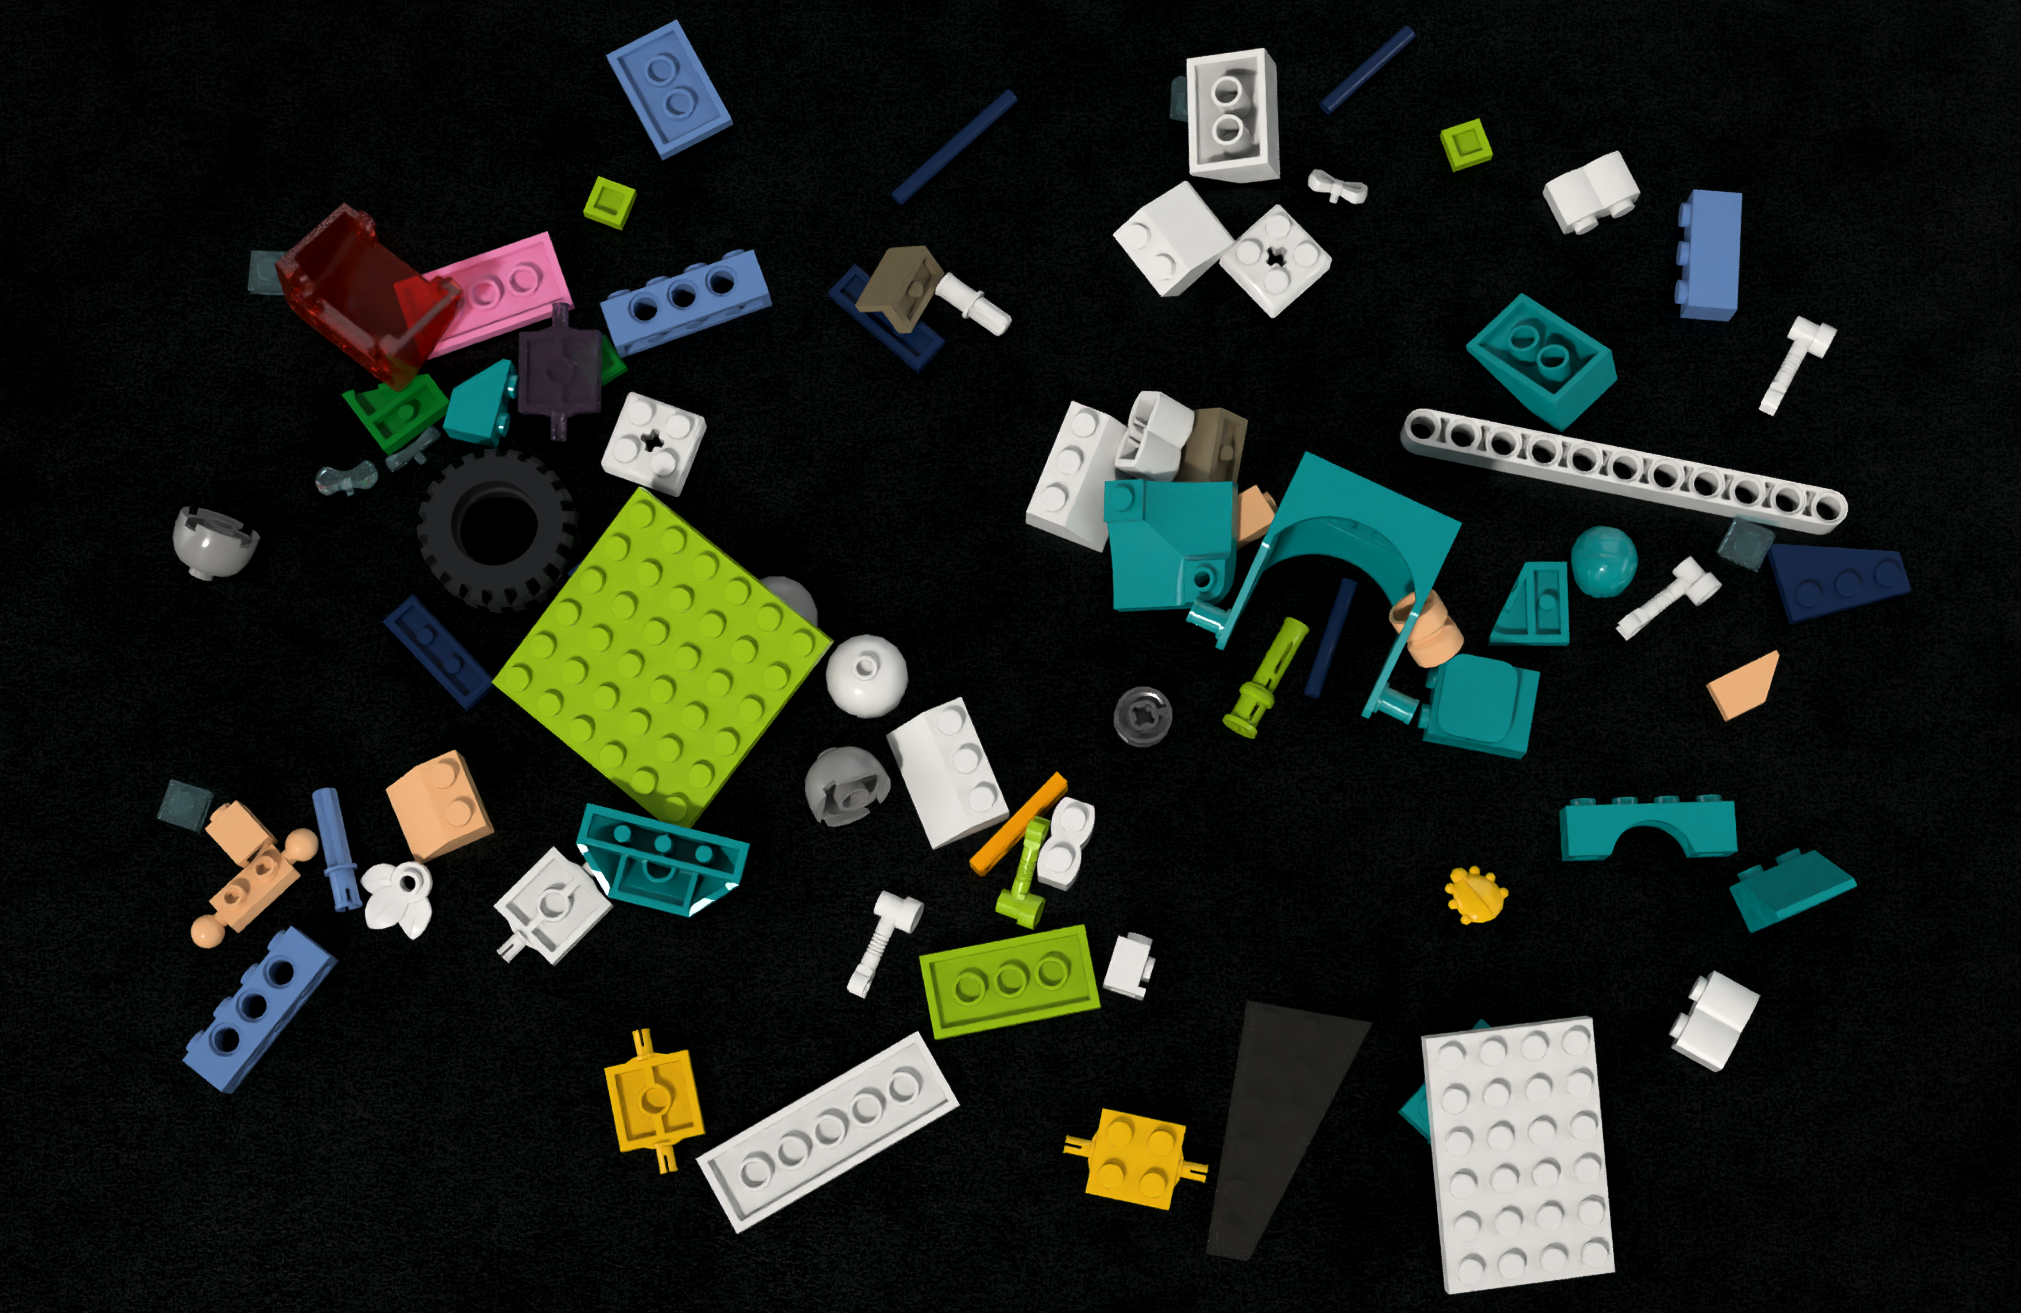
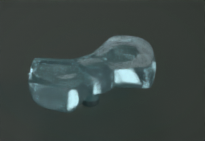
M430 425L406 449L386 458L387 467L394 472L413 457H415L420 465L425 463L427 459L421 451L440 438L441 435L438 429Z
M366 460L352 470L338 471L330 467H324L316 474L315 482L319 491L324 495L328 496L342 489L346 490L347 495H353L355 493L354 488H371L378 480V472L376 467Z

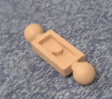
M305 828L296 829L286 838L285 850L283 852L271 843L209 900L217 912L214 915H203L194 921L191 927L193 941L202 948H213L222 942L225 936V927L228 924L238 933L243 930L301 876L293 864L296 861H308L317 854L319 849L317 836L311 830Z

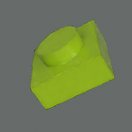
M1479 118L1441 131L1440 139L1453 172L1491 160L1493 152Z
M598 176L583 210L584 216L622 231L637 197L636 190Z

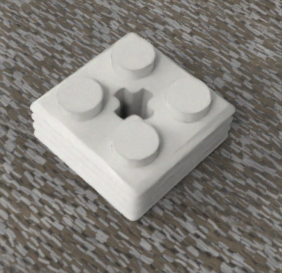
M1277 204L1236 240V244L1220 258L1219 264L1271 318H1275L1329 270L1332 258ZM1269 256H1281L1283 258V266L1281 267L1277 263L1272 266L1268 265Z
M630 392L602 458L601 465L607 473L678 497L707 428L705 420L702 416ZM659 437L663 444L662 448L654 447L652 452H648L647 440Z

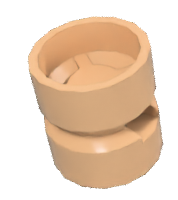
M1431 589L1406 641L1407 649L1419 667L1424 668L1435 667L1445 663L1461 649L1464 643L1463 635L1451 617L1447 616L1448 611L1433 589ZM1415 591L1400 599L1389 613V620L1398 635H1400L1414 606Z

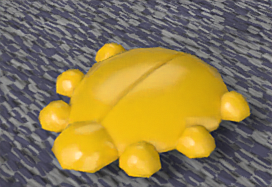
M1472 866L1469 869V873L1463 868L1453 869L1450 875L1453 883L1446 884L1445 891L1453 894V899L1449 901L1448 906L1451 909H1458V912L1462 914L1460 919L1462 924L1468 925L1471 922L1484 923L1496 918L1503 909L1504 899L1508 896V890L1505 887L1499 889L1498 885L1494 883L1495 875L1488 873L1482 876L1477 866Z

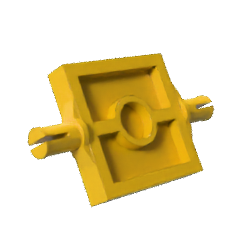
M650 1028L641 1029V1032L639 1030L633 1031L632 1035L634 1037L637 1057H634L625 1064L604 1068L621 1152H627L641 1148L656 1149L660 1174L674 1172L678 1168L672 1145H676L685 1138L706 1134L690 1053L688 1050L670 1054L654 1053ZM666 1156H667V1161H668V1166H669V1172H668V1167H667V1162H666Z
M1106 1108L1102 1109L1099 1128L1092 1141L1067 1135L1065 1143L1078 1145L1081 1148L1065 1145L1063 1153L1088 1157L1090 1172L1085 1193L1169 1210L1173 1189L1180 1177L1205 1183V1174L1190 1172V1170L1207 1173L1208 1170L1207 1164L1203 1165L1184 1160L1182 1144L1186 1125Z

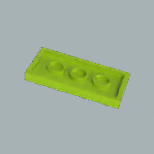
M1084 924L919 956L935 1040L1101 1008Z

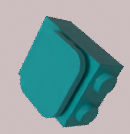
M1468 654L1454 655L1445 663L1429 667L1426 674L1425 688L1431 689L1429 704L1422 703L1418 719V728L1424 729L1423 741L1521 759L1527 752L1540 672L1513 667L1504 661Z

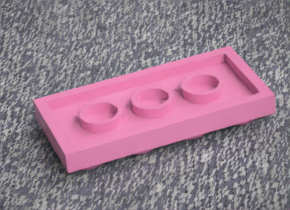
M548 231L394 284L416 350L422 362L575 309Z

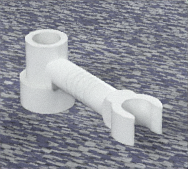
M1797 317L1787 336L1794 343L1766 392L1759 410L1774 416L1806 353L1809 352L1823 359L1837 329L1825 323L1819 326L1805 318Z
M1690 556L1673 570L1672 573L1677 577L1675 581L1643 606L1625 616L1618 623L1619 626L1616 629L1627 641L1682 595L1686 594L1696 606H1699L1709 599L1722 584L1711 572L1706 574Z
M883 891L880 894L874 908V914L881 916V919L868 945L869 948L866 949L867 951L861 963L858 964L848 983L847 990L862 998L866 997L881 959L880 957L894 928L911 934L921 918L924 903L909 896L903 899L887 891Z

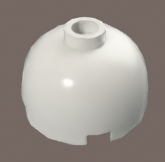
M868 634L851 637L840 644L829 658L826 670L828 691L836 705L843 711L864 719L883 716L896 708L905 694L909 680L906 662L897 647L882 637Z

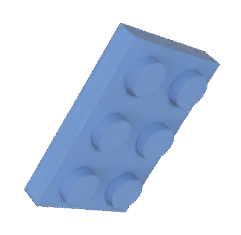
M677 20L606 55L610 66L662 161L733 125L728 111Z

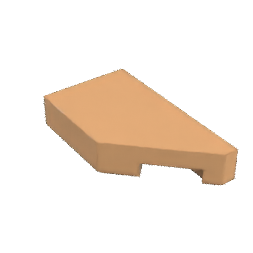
M1777 650L1706 685L1725 722L1766 701L1779 658Z

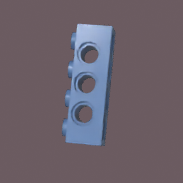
M742 249L731 251L725 254L721 261L710 265L706 263L691 265L684 270V274L672 278L667 276L654 278L648 281L644 288L632 292L628 289L614 292L608 296V300L600 303L620 358L772 306L770 294L754 250L745 252ZM727 280L734 284L733 288L727 293L719 294L713 291L714 286L720 281ZM683 294H692L696 297L694 302L688 307L677 306L675 304L677 298ZM645 307L657 309L656 315L650 320L643 321L637 318L640 310Z
M290 926L287 931L281 930L274 936L267 947L270 951L260 965L255 963L244 973L240 981L243 986L233 998L228 996L219 1004L213 1014L216 1018L206 1031L200 1030L195 1034L186 1047L188 1054L182 1061L221 1092L229 1094L234 1092L339 961L305 933L293 926ZM290 963L294 970L293 977L287 984L280 985L276 979L277 971L283 964ZM263 996L267 1004L266 1011L261 1017L253 1019L249 1011L250 1004L255 998ZM236 1030L239 1035V1044L235 1050L227 1053L222 1045L223 1038L227 1032Z

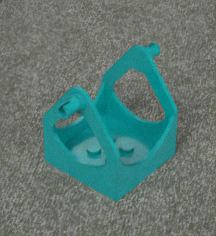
M1306 451L1263 539L1233 608L1224 611L1197 597L1186 621L1215 633V638L1218 639L1215 647L1223 651L1263 572L1282 560L1299 555H1328L1358 566L1379 584L1387 595L1392 608L1400 599L1415 591L1414 606L1400 635L1397 633L1361 716L1369 719L1372 712L1376 713L1377 710H1380L1408 725L1420 700L1413 699L1389 688L1390 683L1387 680L1416 623L1462 523Z

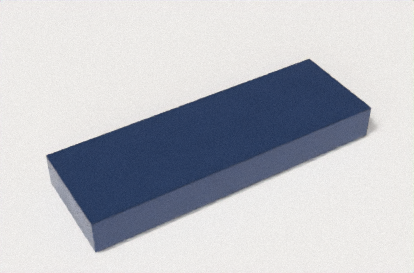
M854 264L828 292L829 297L919 374L945 346V340L920 319L911 333H898L883 311L859 312L855 304L871 277Z
M414 594L383 621L466 711H469L495 687L492 683L494 679Z

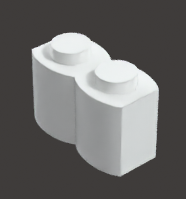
M1619 151L1604 155L1581 168L1553 179L1545 185L1543 195L1563 233L1567 234L1575 231L1577 235L1584 234L1595 228L1599 224L1597 219L1611 214L1613 218H1618L1634 209L1633 203L1636 202L1640 194V190Z
M1142 391L1133 404L1128 421V430L1123 435L1117 448L1115 467L1136 479L1171 482L1179 471L1181 448L1188 441L1193 431L1194 411L1162 392Z
M1069 797L1063 798L1057 805L1051 821V837L1042 847L1038 857V882L1067 891L1073 885L1080 870L1081 850L1087 845L1093 832L1094 806Z
M1716 971L1710 973L1707 978L1699 976L1688 998L1694 1001L1688 1015L1681 1012L1669 1032V1035L1675 1037L1671 1048L1714 1072L1722 1070L1760 995Z

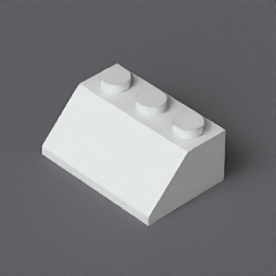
M1260 48L1187 59L1190 174L1192 176L1235 183L1280 179L1276 64L1266 49Z
M1072 401L1026 511V523L1102 553L1109 537L1107 523L1104 522L1105 481L1132 480L1133 476L1115 467L1117 448L1128 427L1108 414Z
M962 697L925 711L886 735L933 850L1010 819L1008 807Z

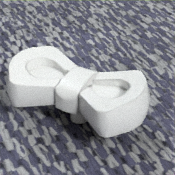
M1313 170L1308 178V186L1316 192L1330 193L1329 201L1332 203H1337L1339 196L1353 204L1363 203L1368 195V187L1365 184L1344 182L1333 178L1322 170Z

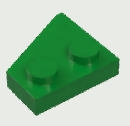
M429 374L410 377L404 382L391 381L378 384L379 389L357 394L355 390H350L342 394L388 457L447 414L450 403Z

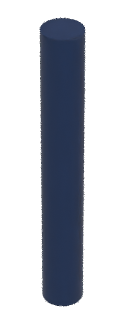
M1407 25L1401 28L1319 102L1321 109L1330 115L1416 37L1414 31Z
M1342 578L1304 690V694L1309 697L1318 699L1324 686L1358 585L1357 582L1351 579Z

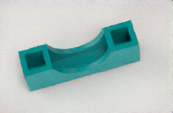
M1700 795L1695 797L1696 802L1680 803L1679 796L1655 797L1654 803L1638 804L1636 797L1612 799V805H1596V799L1594 798L1570 800L1571 806H1565L1559 812L1562 861L1605 860L1612 854L1615 843L1624 831L1638 826H1651L1666 831L1678 841L1687 858L1729 857L1738 851L1734 801H1721V795Z

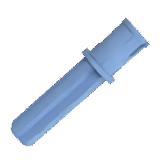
M321 788L313 792L312 798L327 863V869L324 870V874L326 877H330L336 912L345 911V907H348L349 910L357 909L362 906L354 871L358 868L357 864L352 863L337 791L335 788Z

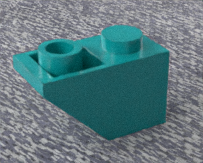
M502 359L453 389L443 425L450 438L497 448L500 437H506L510 425V414L507 413L510 398L516 399L521 381L520 375H517V370L510 360Z

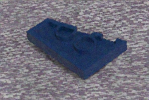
M1772 543L1766 546L1789 624L1905 595L1912 591L1900 552Z

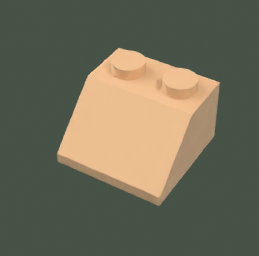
M452 750L414 767L386 789L414 860L421 864L495 832L465 759L456 750Z

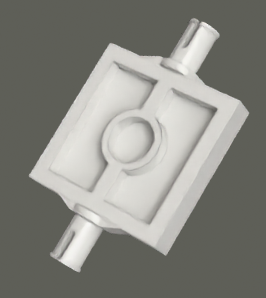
M553 846L494 905L508 920L514 932L496 950L508 963L527 945L538 950L555 966L614 907L599 892L593 880L595 875L589 864L586 862L580 867L568 861Z

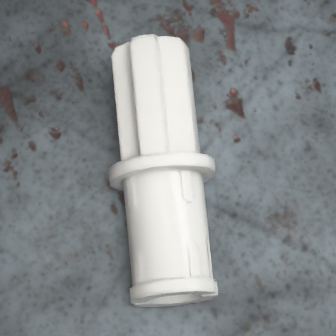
M948 272L938 284L935 294L941 296L962 311L963 318L971 317L996 336L1002 335L1010 326L1011 317L985 299L983 291H974L953 276L951 272Z

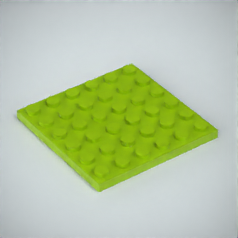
M638 487L492 683L659 821L691 829L827 652L834 640L644 487Z

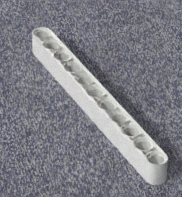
M1430 409L1412 411L1407 416L1400 433L1403 447L1417 455L1817 535L1831 532L1846 518L1848 512V504L1845 497L1831 489ZM1422 424L1429 429L1431 436L1426 439H1419L1412 434L1411 426ZM1455 432L1466 434L1471 441V445L1467 447L1457 446L1452 441L1451 434ZM1495 440L1506 442L1511 449V453L1508 455L1497 454L1493 450L1491 442ZM1535 448L1546 450L1551 457V462L1540 463L1536 461L1532 455V450ZM1575 456L1586 458L1590 462L1591 470H1578L1574 466L1572 458ZM1613 465H1625L1631 472V478H1618L1613 471ZM1662 472L1669 476L1671 487L1663 488L1659 486L1654 480L1653 473ZM1702 480L1707 482L1712 489V495L1704 496L1699 494L1694 487V481ZM1743 488L1747 490L1752 497V503L1744 504L1736 498L1735 489ZM1783 496L1787 498L1792 504V512H1785L1778 508L1776 497ZM1817 504L1829 507L1833 513V519L1825 520L1821 518L1816 510Z

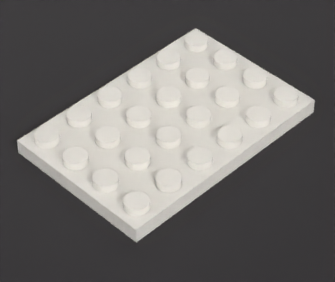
M1580 1016L1421 1036L1445 1291L1448 1294L1615 1272L1592 1018Z

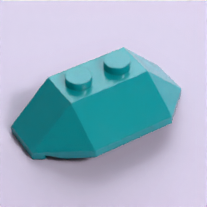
M587 803L576 841L578 848L609 898L688 918L740 886L750 849L749 843Z

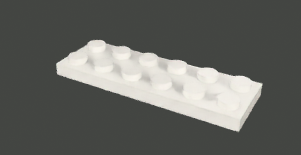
M917 1031L696 1158L736 1233L739 1234L954 1110L960 1104Z

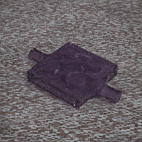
M563 302L552 303V327L537 332H519L518 413L522 415L543 414L551 417L550 441L552 442L567 441L568 417L577 414L601 413L602 332L598 330H575L568 327L569 304Z

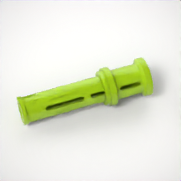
M1291 617L1285 618L1283 626L1267 651L1252 681L1242 684L1239 689L1241 693L1240 698L1232 712L1225 714L1222 719L1223 723L1230 729L1248 738L1254 739L1258 733L1256 727L1266 709H1271L1275 703L1274 690L1290 665L1305 635L1309 632V628L1305 624Z

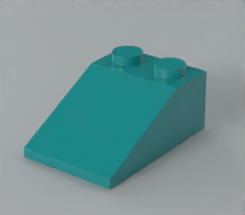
M1523 293L1466 345L1467 351L1529 411L1561 433L1617 380L1610 349Z
M1799 848L1776 857L1775 859L1778 863L1776 867L1764 871L1760 864L1737 874L1740 882L1729 889L1750 933H1754L1856 887L1857 884L1852 876L1817 851L1813 850L1802 855Z

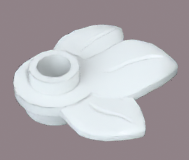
M408 861L397 867L385 863L371 867L360 880L362 886L373 894L368 900L365 909L368 927L383 929L399 923L410 939H416L426 930L433 913L427 897L431 892L433 884L430 871L426 866L416 861ZM407 875L413 877L416 882L414 890H410L405 886Z

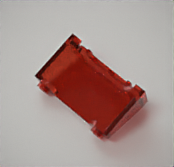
M344 202L274 264L287 303L302 320L388 387L400 392L415 378L463 309L464 291L451 277L444 279L441 276H435L429 282L378 243L374 231L377 228L376 224L366 212L362 210L357 212Z

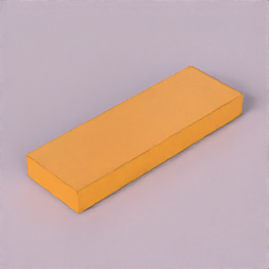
M1056 772L969 861L970 867L980 877L982 875L985 876L1025 835L1029 821H1033L1035 815L1042 818L1068 791V782Z

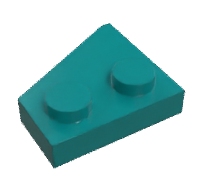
M1525 562L1487 639V646H1567L1570 643L1567 562Z

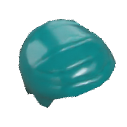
M1602 525L1592 527L1583 532L1577 538L1571 550V564L1575 582L1580 590L1595 598H1608L1621 594L1631 583L1638 566L1637 551L1632 540L1618 528Z

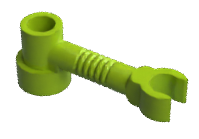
M1036 815L1033 821H1029L1023 843L1024 848L1012 890L1004 888L996 905L997 913L1017 919L1018 925L1032 930L1037 927L1040 921L1045 898L1031 894L1029 888L1036 862L1051 822Z

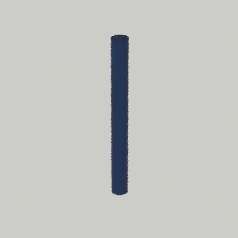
M1009 89L1005 90L891 193L893 199L902 206L1018 101L1015 94Z

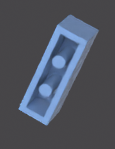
M1694 189L1686 203H1681L1678 225L1679 227H1684V241H1679L1676 262L1677 265L1683 266L1682 280H1677L1675 287V304H1681L1680 318L1729 321L1737 311L1742 193Z

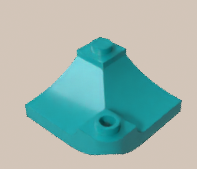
M1144 479L1105 481L1104 522L1107 523L1112 555L1113 609L1119 612L1192 608L1197 597L1212 605L1224 599L1233 585L1236 569L1238 484L1233 481L1159 482L1146 481ZM1210 577L1209 584L1201 587L1200 583L1205 582Z

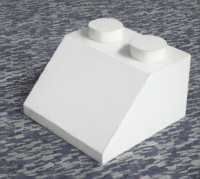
M1188 181L1182 182L1143 206L1113 234L1161 297L1179 296L1236 244L1233 237Z

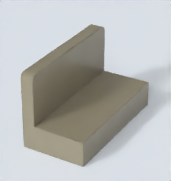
M926 246L889 248L855 306L859 312L883 311L898 333H911L945 273Z
M1222 407L1192 410L1194 411L1193 431L1188 441L1181 448L1179 471L1173 482L1233 481L1237 484L1248 420Z

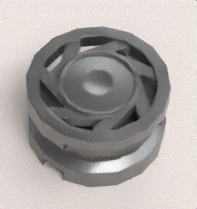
M1136 687L1127 691L1119 699L1114 712V726L1118 735L1127 744L1135 747H1150L1159 743L1167 735L1172 722V708L1168 699L1160 691L1151 687Z

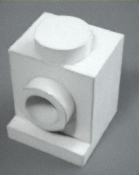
M1131 932L1128 933L1127 938L1118 936L1102 988L1143 1000L1146 989L1138 987L1140 980L1149 982L1155 963V958L1148 956L1153 940Z

